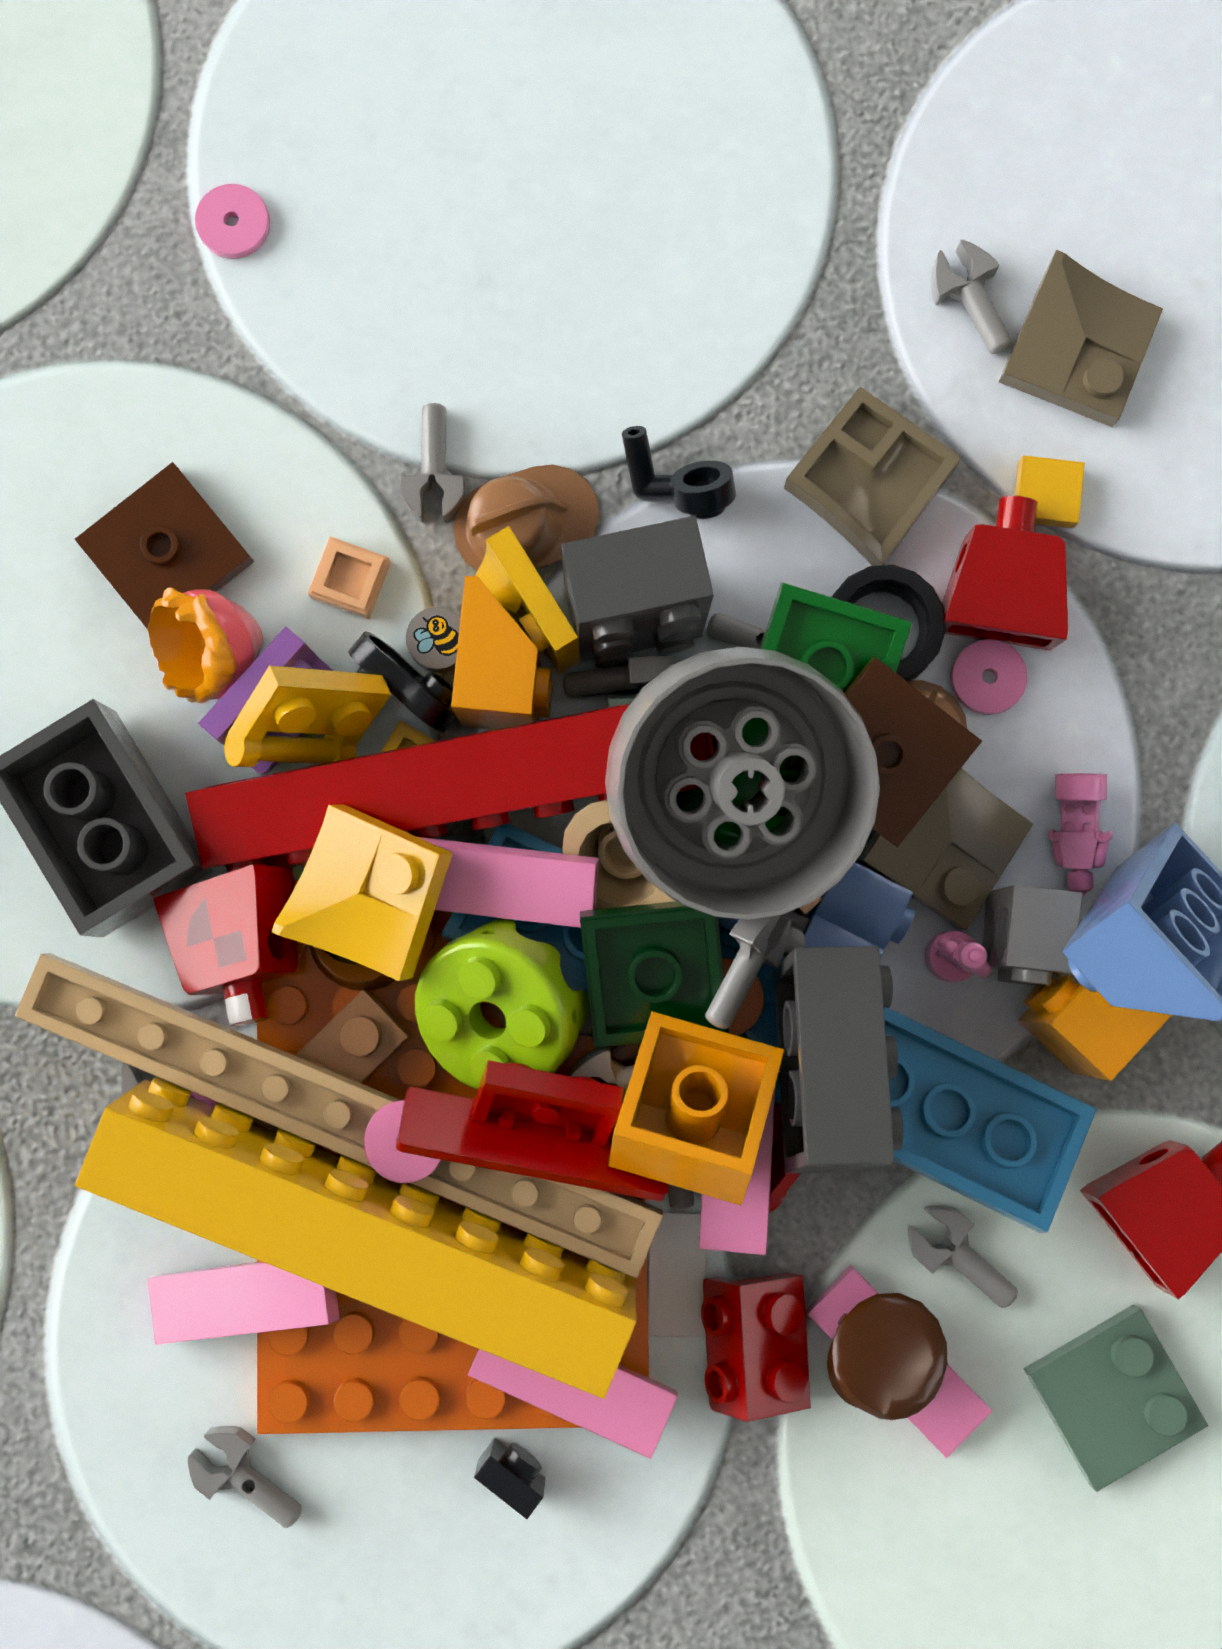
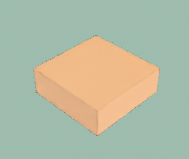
M330 536L308 595L313 600L370 619L391 561L389 557Z

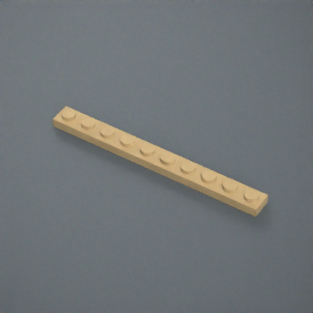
M51 953L40 954L14 1016L368 1166L371 1165L364 1149V1136L367 1125L379 1109L389 1103L399 1101L395 1097ZM442 1160L431 1174L411 1183L634 1278L639 1276L663 1217L662 1209L628 1195Z

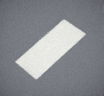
M663 1212L662 1220L649 1249L648 1336L706 1337L701 1320V1305L704 1300L703 1280L706 1278L707 1250L699 1249L701 1213Z

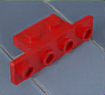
M488 1060L474 1099L417 1087H410L406 1091L396 1148L400 1152L654 1201H663L669 1188L667 1183L608 1166L614 1126L622 1107L623 1087L600 1083L595 1079L584 1076L570 1077L535 1070L520 1063L505 1064Z

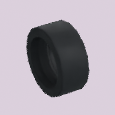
M893 564L869 566L847 577L832 595V598L855 604L858 599L870 593L887 592L900 596L912 607L918 618L919 636L915 648L907 657L900 660L896 672L905 681L910 682L916 679L940 652L946 633L944 606L933 586L916 572Z

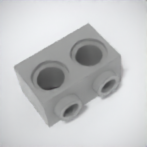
M1012 885L990 892L985 905L982 946L987 952L986 961L989 962L993 969H998L997 981L1052 986L1053 974H1073L1068 965V958L1062 951L1079 926L1082 892Z

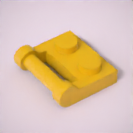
M269 665L228 731L224 744L226 760L233 767H254L259 761L323 764L356 757L357 743L391 696L389 688L382 675ZM270 731L323 734L325 736L323 738L268 736L266 733Z

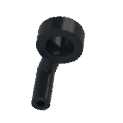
M632 426L622 432L621 435L632 489L637 498L642 500H674L675 507L680 512L690 514V516L696 515L697 519L716 517L734 501L736 497L732 468L728 464L720 461H700L680 468L673 475H655L646 428L643 426Z

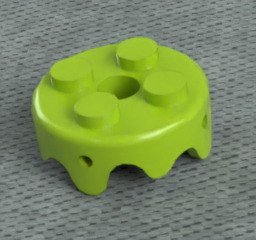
M496 919L452 940L429 960L420 975L415 992V1016L420 1034L429 1052L442 1068L461 1083L478 1090L488 1060L505 1064L520 1063L535 1070L555 1073L572 1054L579 1032L588 1016L590 1006L588 993L583 989L573 991L568 987L561 973L560 953L555 947L520 935L516 931L515 922L510 919ZM481 1002L493 1003L501 1009L506 1019V1028H496L484 1019L481 1012Z

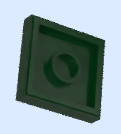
M675 901L580 911L594 1048L642 1043L651 1011L729 1033V1028L721 1029L715 1027L705 1017L724 979L718 917L707 915Z

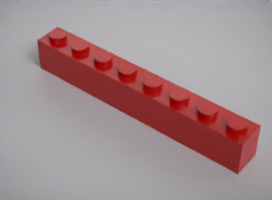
M631 703L262 775L186 792L185 796L202 869L226 865L228 873L252 864L266 865L264 857L285 853L288 864L307 862L316 843L329 805L344 804L400 830L408 831L409 834L416 837L435 838L448 834L447 823L470 819L472 830H478L511 822L509 811L534 807L535 817L543 818L574 811L573 799L598 795L599 801L607 800L605 776L609 746L622 714ZM699 733L694 736L690 743V752L694 758L707 760L715 754L711 733ZM686 785L679 790V792L689 791L700 787H698L697 785Z

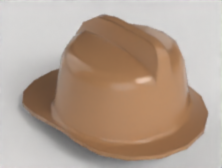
M553 464L527 468L488 481L467 495L457 510L453 526L455 544L464 561L478 571L486 553V539L509 526L535 569L562 560V543L591 538L595 535L600 517L598 500L588 481L572 469Z

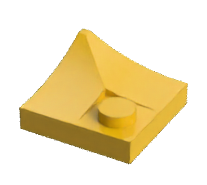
M507 526L487 538L483 562L474 576L480 578L535 644L538 652L545 654L559 675L580 663L578 636L511 528Z
M344 804L329 805L312 853L290 898L274 922L272 933L344 957L397 981L411 979L414 976L453 853Z

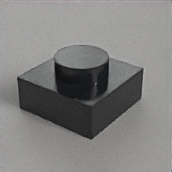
M494 1437L478 1459L474 1478L525 1519L529 1518L544 1497L546 1478L539 1473L542 1470L539 1461L522 1446L511 1443L507 1448Z

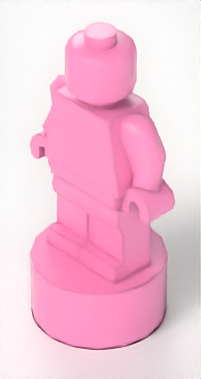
M1055 774V800L1061 801L1062 830L1058 832L1054 829L1049 830L1048 838L1052 840V852L1056 865L1065 869H1072V871L1067 873V889L1069 891L1082 892V896H1084L1086 892L1091 891L1093 888V873L1088 871V869L1104 866L1109 841L1113 838L1112 831L1105 833L1101 830L1099 831L1101 800H1107V774Z
M946 931L935 935L929 941L925 950V962L929 971L936 978L943 981H962L971 977L972 974H977L979 977L987 979L993 969L989 962L986 961L987 952L981 944L976 943L968 934L961 931Z

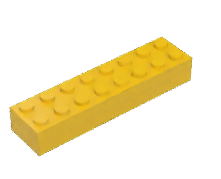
M159 1077L153 1078L152 1082L146 1079L105 1107L75 1182V1187L605 1399L637 1322L634 1277L535 1235L503 1224V1222L466 1206L464 1208L441 1199L440 1195L411 1183H397L385 1179L371 1166L342 1154L340 1157L317 1149L315 1148L316 1143L279 1128L276 1133L253 1123L254 1117L221 1103H216L215 1107L198 1101L190 1097L192 1091Z

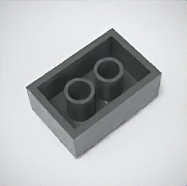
M696 515L561 544L565 592L573 629L578 636L581 663L594 660L595 667L597 668L616 666L628 662V658H632L631 652L656 647L657 654L659 655L677 653L692 648L694 646L693 639L702 637L714 594Z
M92 699L0 755V803L80 936L105 937L154 907V897L186 887L212 871L211 867L202 869L196 842L119 715L108 706Z
M879 946L795 947L773 972L777 1047L784 1049L779 1069L784 1174L863 1172L895 1163L894 1150H901L903 1145V1121L899 1107H891L889 1078H895L898 1071L896 1040L893 1035H885L884 1008H890L893 998L891 970L889 966H881Z

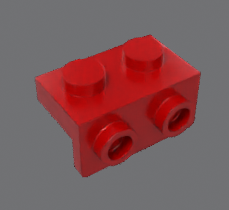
M785 1272L737 1281L720 1277L705 1278L703 1280L704 1300L701 1305V1320L706 1335L707 1368L704 1375V1383L709 1396L710 1408L715 1412L745 1422L810 1409L811 1399L803 1275Z

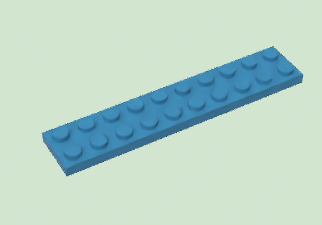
M509 823L497 826L488 844L563 854L562 849ZM452 912L441 936L443 940L451 942L488 922L504 918ZM510 919L515 922L516 931L520 935L555 947L560 953L561 973L568 987L573 991L583 989L588 993L581 928ZM719 926L722 958L735 959L740 945L736 938L730 935L731 931ZM763 963L757 974L764 995L762 1012L756 1023L748 1031L740 1035V1037L777 1047L773 976L776 967ZM884 1008L885 1035L894 1036L898 1050L897 1075L895 1078H889L891 1107H899L903 1121V1145L901 1150H894V1161L1039 1233L1048 1232L1097 1109L890 1008ZM778 1072L775 1103L781 1106Z

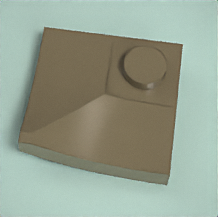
M1056 250L1032 300L998 382L1113 427L1121 417L1163 308L1112 285L1084 268L1066 253Z
M859 387L788 475L784 489L802 501L837 530L871 566L885 565L926 507L955 471L962 457L862 387Z
M961 768L898 848L875 831L857 861L873 872L912 891L911 897L956 928L967 930L1033 823L992 794Z

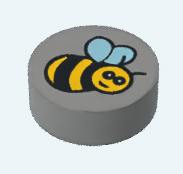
M432 607L419 612L411 620L406 632V645L414 661L423 669L435 673H443L455 669L460 616L457 613L443 607Z

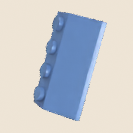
M1176 822L1117 866L1062 951L1068 958L1069 968L1075 978L1086 989L1092 992L1098 991L1111 1006L1212 1021L1222 1019V872Z

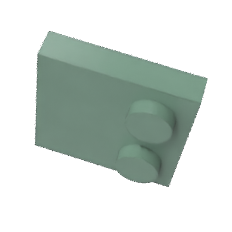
M1134 1304L1024 1368L1026 1375L1088 1484L1096 1492L1208 1427L1206 1420L1142 1309Z

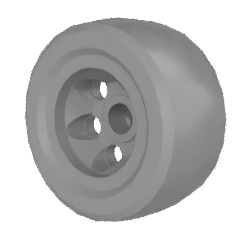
M733 647L701 652L669 666L646 684L622 714L609 746L605 776L610 820L624 852L652 885L681 905L710 916L742 920L786 914L814 902L841 881L864 849L875 823L880 792L877 757L862 717L842 690L804 662L777 651L748 647ZM752 718H762L768 726V736L759 745H748L742 737V728ZM709 732L717 740V750L709 759L698 760L690 752V743L694 736L699 733ZM790 755H798L800 775L796 782H786L780 774L782 761ZM754 770L758 771L761 781L758 785L759 791L755 797L749 801L743 800L742 803L731 802L738 793L736 787L731 783L735 776L743 772L749 778H753ZM686 785H697L703 791V802L694 811H684L676 804V795ZM780 807L787 808L789 811L781 822L768 831L765 822L772 818ZM723 822H734L740 828V838L732 843L715 842L714 832L718 825Z

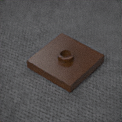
M174 462L170 463L75 538V541L146 628H148L155 601L163 597L164 590L167 588H174L181 593L197 589H208L217 592L255 562Z
M872 657L844 694L862 717L877 757L880 792L876 819L872 829L898 848L981 744L982 740L883 662ZM795 755L789 765L800 772L798 755Z

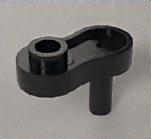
M365 631L348 651L351 658L360 666L355 673L382 675L389 691L415 716L431 728L444 733L457 718L451 708L453 687L432 671H429L425 677L421 675L397 651L379 637Z

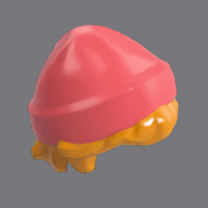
M167 588L164 590L163 597L155 601L147 628L150 646L153 648L154 657L158 660L159 670L164 672L162 682L167 690H174L177 697L187 698L191 703L202 704L210 699H220L255 661L263 643L260 626L243 607L208 589L190 590L181 593L174 588Z

